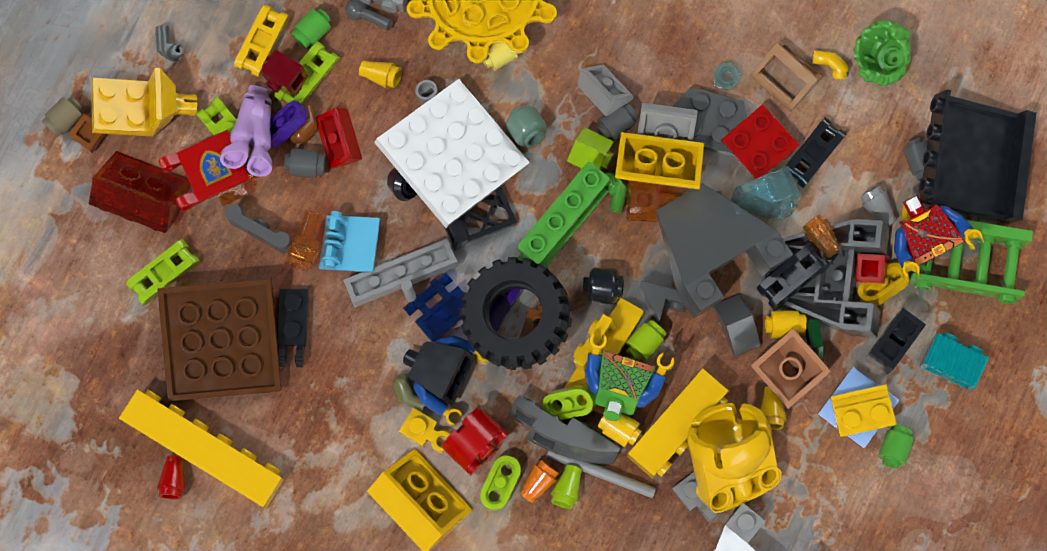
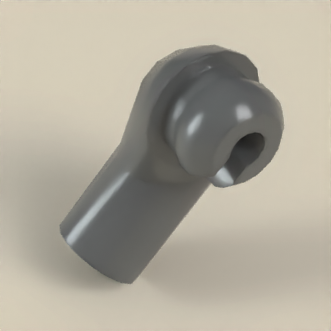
M156 26L157 52L169 61H179L184 54L183 47L180 44L177 46L170 41L168 26Z

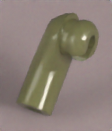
M407 374L397 375L396 379L393 380V390L398 401L401 404L423 411L425 405L421 403L417 394L412 392L410 386L411 378Z

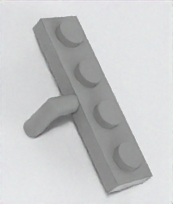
M444 239L374 267L373 273L362 272L343 281L354 308L402 289L405 299L408 302H413L416 299L413 284L458 267V263L448 239Z

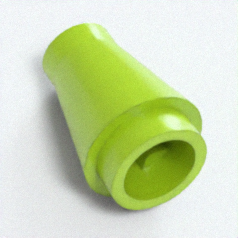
M566 465L564 472L551 492L553 496L551 502L565 509H573L574 504L578 503L581 468L574 465Z

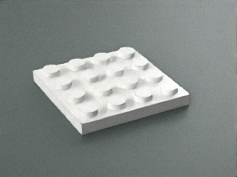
M460 79L379 136L374 142L445 228L529 164V161Z

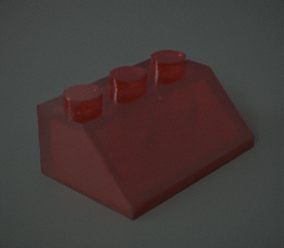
M115 151L94 175L88 204L102 211L113 213L128 221H134L154 231L166 234L176 221L181 210L177 205L176 199L187 194L191 184L187 177L171 171L164 172L160 167Z

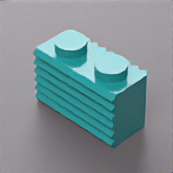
M943 332L942 335L937 333L932 338L920 367L969 391L974 390L989 357L984 356V351L977 346L968 345L967 347L957 343L958 338L949 333Z

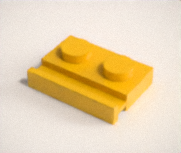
M887 384L830 397L839 437L896 425Z

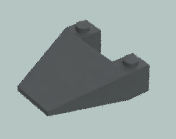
M703 183L700 184L699 189H692L656 210L678 296L693 319L716 306L724 297L710 274L747 253L761 276L764 277L782 266L793 256V253L777 230Z
M853 219L783 238L793 256L807 244L814 243L819 250L818 254L821 257H825L831 264L824 273L817 275L789 298L784 306L794 311H799L801 314H806V316L812 319H818L819 322L849 336L877 338L880 309L874 303L854 302L857 254L887 255L889 227L883 220ZM806 260L802 265L807 269L812 263ZM772 271L771 273L767 274L766 277H765V279H766L768 276H770L774 271ZM778 283L774 289L778 293L783 289V286Z

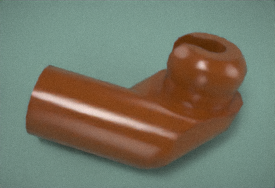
M312 104L303 105L307 108V121L290 136L292 142L296 144L309 141L317 130V122Z

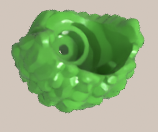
M881 19L863 29L861 36H858L856 39V46L853 50L855 52L854 60L857 61L859 67V75L865 82H874L877 85L886 86L900 81L906 75V66L911 62V43L909 42L911 32L908 28H904L896 21Z

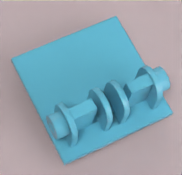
M331 211V215H326L319 269L373 273L380 218L342 216V213L338 211Z

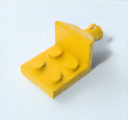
M154 68L149 81L93 77L91 81L92 133L153 137L171 122L174 115L195 116L197 102L194 101H197V95L176 93V85L161 68Z

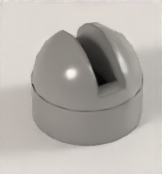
M423 80L416 86L415 93L419 101L425 104L438 94V89L433 81Z

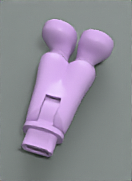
M250 85L248 92L244 94L237 121L231 132L230 141L232 144L226 146L221 151L220 161L225 167L236 169L243 166L248 158L250 146L252 152L247 163L248 172L254 176L262 177L270 174L272 171L273 161L267 152L271 147L270 117L272 104L268 89Z

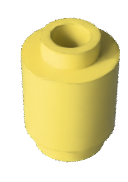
M496 43L489 47L487 58L483 63L487 69L492 67L496 71L518 58V54L513 52L507 44Z

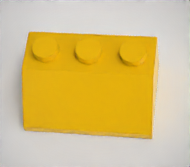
M621 132L615 178L699 189L704 143Z
M413 449L382 472L367 490L370 496L422 551L431 550L473 511L416 449Z

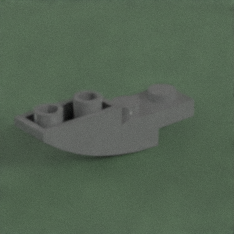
M520 395L512 405L509 416L530 429L527 440L555 454L583 462L614 464L621 448L611 438L595 432L586 422L572 418L568 425H565L559 417L548 414L540 409L534 401L525 399Z

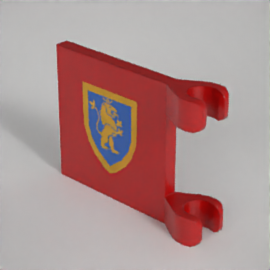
M228 130L182 151L163 156L159 159V164L164 172H170L182 164L194 192L184 194L176 199L177 205L182 211H188L197 204L250 180L244 165L240 168L232 169L225 167L220 161L221 151L226 146L232 144Z

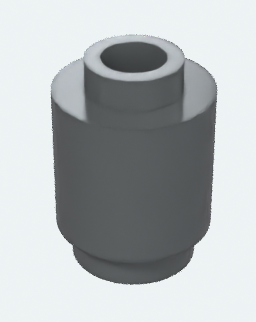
M627 103L612 114L601 116L597 120L599 126L596 128L600 135L616 141L621 137V132L626 133L635 126L634 122L639 118L634 109Z
M922 138L908 142V148L903 150L912 175L916 176L918 181H921L923 178L924 166L922 160L928 140L923 141Z
M292 148L291 154L285 155V170H289L290 176L317 178V176H324L325 154H320L318 150Z

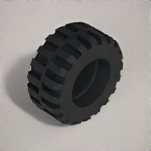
M508 257L507 262H502L500 259L493 261L491 268L487 269L484 266L478 271L481 275L476 280L470 279L467 284L470 287L468 292H463L461 301L464 304L463 308H459V317L463 320L461 325L463 333L467 336V341L483 358L498 367L504 366L509 370H516V368L521 367L523 370L531 369L532 365L536 363L542 365L547 362L546 358L550 354L555 356L560 351L558 346L561 342L565 343L568 338L566 332L572 324V318L570 317L572 308L571 302L567 297L568 294L557 277L542 264L537 265L531 259L525 258L521 261L517 257ZM514 289L529 290L538 297L542 306L541 319L536 328L530 334L519 339H506L497 334L492 327L490 319L495 302L508 291Z

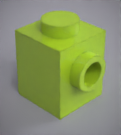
M584 127L574 142L567 162L580 169L588 162H591L600 170L602 167L607 169L614 156V153L610 152L614 141Z

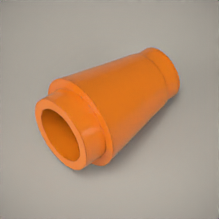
M541 459L538 464H534L520 494L531 503H534L536 499L557 482L556 477L559 472Z

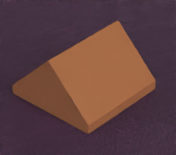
M794 328L751 365L788 409L831 372Z

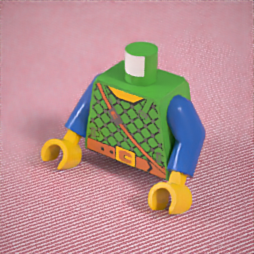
M594 333L589 337V345L592 351L588 353L585 378L590 391L595 394V403L605 407L603 415L606 419L618 421L622 413L633 415L637 407L644 408L659 396L667 378L665 376L666 371L674 367V358H672L669 366H662L660 362L664 353H661L657 358L659 368L656 372L654 371L655 366L604 350L601 355L600 349L607 343L606 335H603V342L600 346L593 343Z

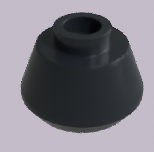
M395 167L389 172L387 185L398 200L408 201L418 195Z

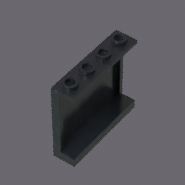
M949 89L935 94L930 103V111L932 112L931 122L926 131L928 143L922 160L924 166L923 178L919 183L921 202L930 205L936 204L939 207L947 206L954 211L1007 224L1023 220L1037 112L1026 110L1014 113L950 96L951 90Z

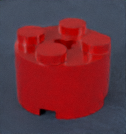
M480 407L474 409L461 421L462 425L457 430L454 429L441 447L470 476L482 465L481 460L488 462L495 455L497 449L494 446H499L509 436V433Z

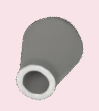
M880 185L860 196L863 201L862 205L876 220H883L887 226L897 221L886 190H882Z

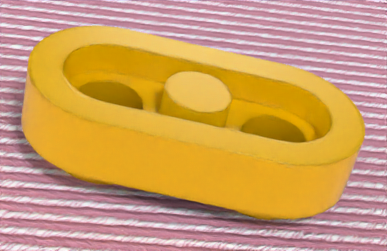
M888 264L884 283L862 282L857 290L860 302L874 303L876 306H879L906 288L909 282L903 279V268L900 264Z

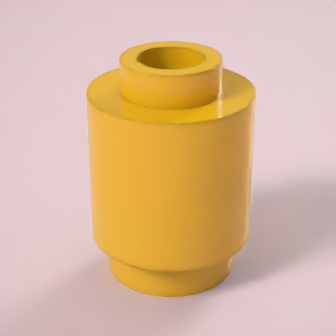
M771 310L770 316H765V333H770L771 339H782L794 328L800 336H805L806 314H799V311Z
M624 413L621 414L618 421H610L603 416L598 424V427L603 430L602 433L623 447H626L628 443L633 446L642 433L638 429L640 423Z

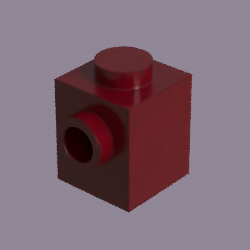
M275 50L272 56L266 58L260 71L266 80L265 85L276 93L281 90L294 98L309 77L301 64L278 50Z

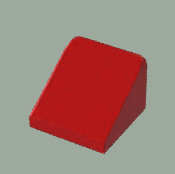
M857 254L856 282L884 283L889 256Z

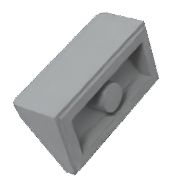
M604 64L581 69L578 87L605 116L612 114L633 100V95Z

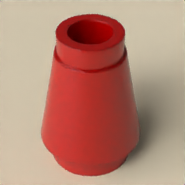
M166 457V462L157 485L159 497L171 500L182 498V493L185 492L182 457Z

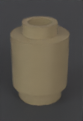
M63 96L44 114L46 117L42 120V123L58 137L61 133L65 134L82 117L80 111L83 107L72 96L68 100Z

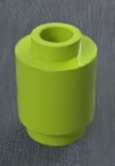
M649 320L647 323H643L625 343L628 347L626 352L636 361L643 360L647 362L663 344V338L667 334L656 322Z

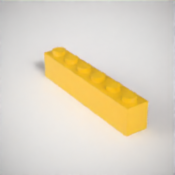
M138 389L136 390L120 415V420L263 508H268L285 481L279 476L281 473L279 469L269 463H266L264 467L255 462L257 456L245 448H242L240 452L232 448L233 441L218 433L217 437L209 434L207 432L209 426L196 418L191 423L183 418L186 412L173 404L169 408L160 404L159 402L162 398L147 389L144 394Z

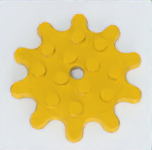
M411 0L407 5V13L412 18H431L435 21L436 27L428 37V43L432 49L441 51L452 42H464L467 45V57L474 64L483 63L487 58L489 47L496 43L507 44L517 54L524 53L529 47V39L525 35L524 28L532 22L550 24L557 16L556 8L543 0Z

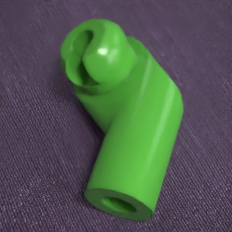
M607 172L605 174L610 180L605 188L612 196L609 210L615 213H622L628 189L621 179L615 178V173Z

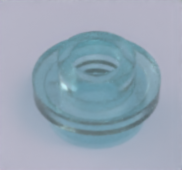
M722 63L714 69L713 82L718 88L731 90L738 85L740 72L735 65ZM727 73L731 76V80L724 81L721 75Z

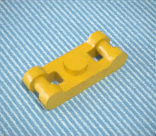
M264 4L235 59L234 67L241 70L244 68L248 69L252 75L260 78L262 76L260 72L266 58L271 55L281 33L289 22L290 15L284 12L277 13L273 11V7ZM268 20L275 23L273 28L265 26ZM251 51L259 54L256 61L249 59Z

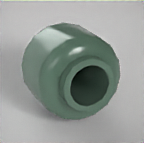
M518 106L514 108L506 122L509 133L519 146L535 147L545 138L547 124L535 107Z

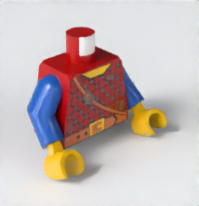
M918 195L903 202L909 217L899 222L900 228L895 233L894 252L900 266L903 268V279L906 282H909L908 272L914 271L917 277L920 278L919 266L964 243L963 238H965L971 250H975L974 245L971 243L973 238H980L984 243L981 232L974 229L961 214L949 207H939L933 204L924 208Z

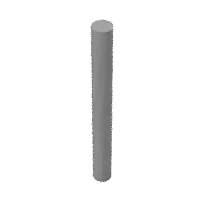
M548 451L546 456L565 465L577 466L585 473L650 498L654 496L655 487L594 463L570 459Z

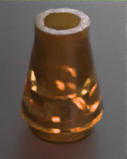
M818 215L802 227L806 232L804 236L824 252L828 258L842 249L827 218L824 219L821 215Z

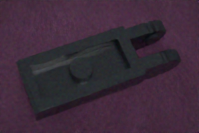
M280 289L278 319V358L280 367H286L287 346H297L295 364L296 367L303 368L304 347H307L309 291L307 289Z

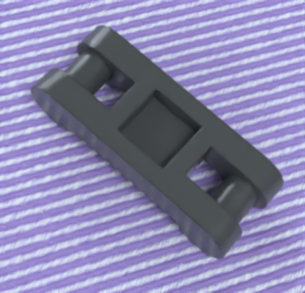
M231 204L226 208L225 215L233 226L280 253L291 251L293 243L287 233L272 232L269 230L270 225L257 217L254 221L244 215L241 208L236 204Z

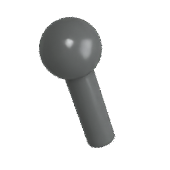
M350 0L346 4L345 11L349 18L353 20L363 18L385 30L391 29L393 21L367 9L365 3L358 0Z

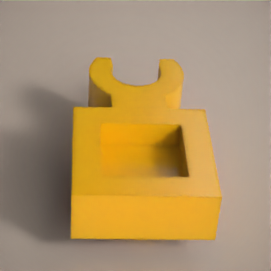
M414 407L398 431L421 447H424L427 441L431 442L433 449L438 453H443L444 450L437 445V440L441 437L447 439L450 435L446 431H435L434 429L438 422Z

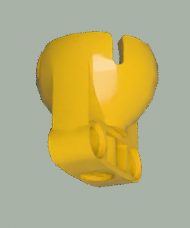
M724 403L710 407L698 414L693 419L689 428L687 443L697 482L696 495L714 513L730 510L776 487L782 478V473L777 467L770 423L763 412L753 405L744 403L741 405L739 411L742 420L738 418L736 407L733 403Z

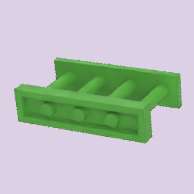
M967 220L974 229L981 232L984 238V243L980 238H973L977 239L980 244L975 283L958 280L963 243L951 249L947 278L931 275L933 259L920 265V278L914 272L910 275L909 283L915 284L917 289L931 290L932 287L995 297L998 298L1000 303L1015 304V301H1019L1025 296V291L1014 289L1019 250L1032 242L1033 231ZM995 243L1005 244V247L1008 248L1003 287L986 285L991 245Z

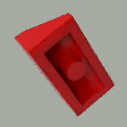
M335 107L316 117L317 127L330 169L362 159L347 109Z

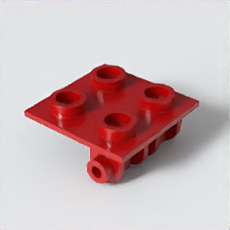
M763 104L721 139L725 146L757 181L782 160H786L792 154V151L799 146L797 141Z

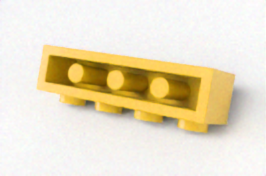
M702 368L630 450L627 457L652 479L656 474L662 477L672 465L668 460L675 452L680 456L688 447V432L693 419L710 407L727 403L728 400L724 396L728 393V390Z

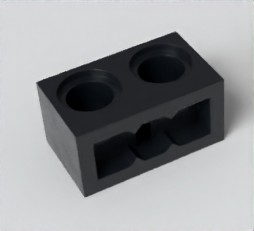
M902 308L865 358L889 374L900 362L926 324Z

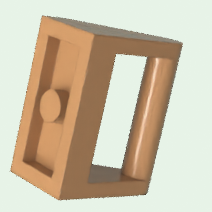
M784 41L776 43L750 74L755 81L790 112L824 77ZM775 57L806 83L805 87L794 99L762 72Z

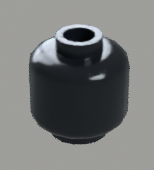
M595 267L591 269L589 277L583 278V293L588 294L591 303L613 305L618 301V298H623L624 276H619L618 270Z

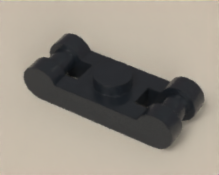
M824 117L781 171L786 176L791 175L798 181L797 184L803 189L847 135L842 129L837 130L831 125L832 122ZM823 133L831 138L829 143L820 138ZM800 161L809 166L806 172L797 167Z
M809 243L757 286V291L761 296L768 298V304L774 311L784 306L789 298L830 267V262L818 254L819 250L814 243ZM809 260L812 265L805 269L802 263ZM780 283L783 289L777 293L774 288Z

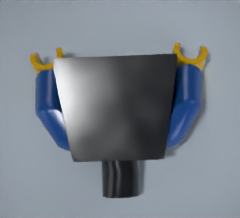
M457 336L440 338L435 342L426 341L420 352L409 349L403 357L404 365L412 367L409 372V378L415 381L413 389L421 403L439 416L443 414L446 422L452 426H456V424L449 420V414L457 412L462 417V413L457 409H449L447 406H453L475 359L480 364H486L489 361L482 358L467 340Z

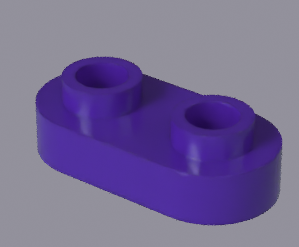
M291 101L270 119L271 148L282 145L288 137L306 123L307 108L297 101Z

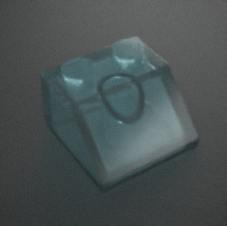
M787 166L737 186L731 201L739 207L764 218L772 219L777 217L778 220H781L793 214L792 210L797 208L801 195Z

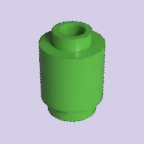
M312 8L293 27L295 30L291 33V36L303 48L307 49L310 45L313 46L331 29L329 24L331 19L322 9L316 11Z
M894 425L890 430H887L878 455L883 460V465L893 469L906 465L914 442L912 438L914 432L900 425Z

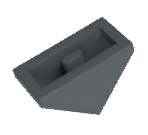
M739 294L723 300L713 307L734 357L761 346L753 315Z

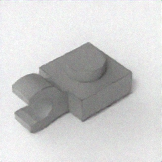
M693 472L672 488V491L689 512L697 507L704 518L711 522L719 513L711 511L697 497V482Z

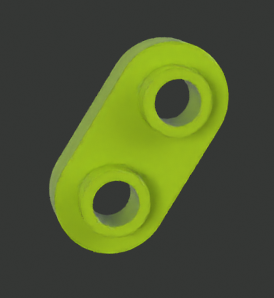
M586 385L554 390L542 401L543 411L556 415L561 420L587 415L596 406L595 394ZM581 395L586 398L587 402L582 400ZM557 400L562 403V407L557 404Z
M505 455L499 457L494 462L480 492V499L485 508L497 511L504 508L508 503L521 473L520 464L514 457ZM510 466L512 473L509 476H504L501 473L502 467ZM493 491L500 494V499L496 502L489 499V495Z

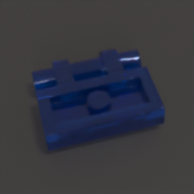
M447 273L443 274L439 279L435 277L429 282L430 286L419 295L416 294V299L403 307L409 316L417 310L422 313V316L415 321V324L431 342H435L462 321L459 317V308H463L464 304L461 301L463 291L459 286L450 293L446 290L445 287L453 281ZM438 294L442 299L429 309L425 303Z

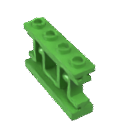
M588 162L518 244L517 247L521 254L517 258L521 261L525 258L531 259L537 265L542 264L548 267L608 195L609 191L604 187L608 184L610 178L591 162Z

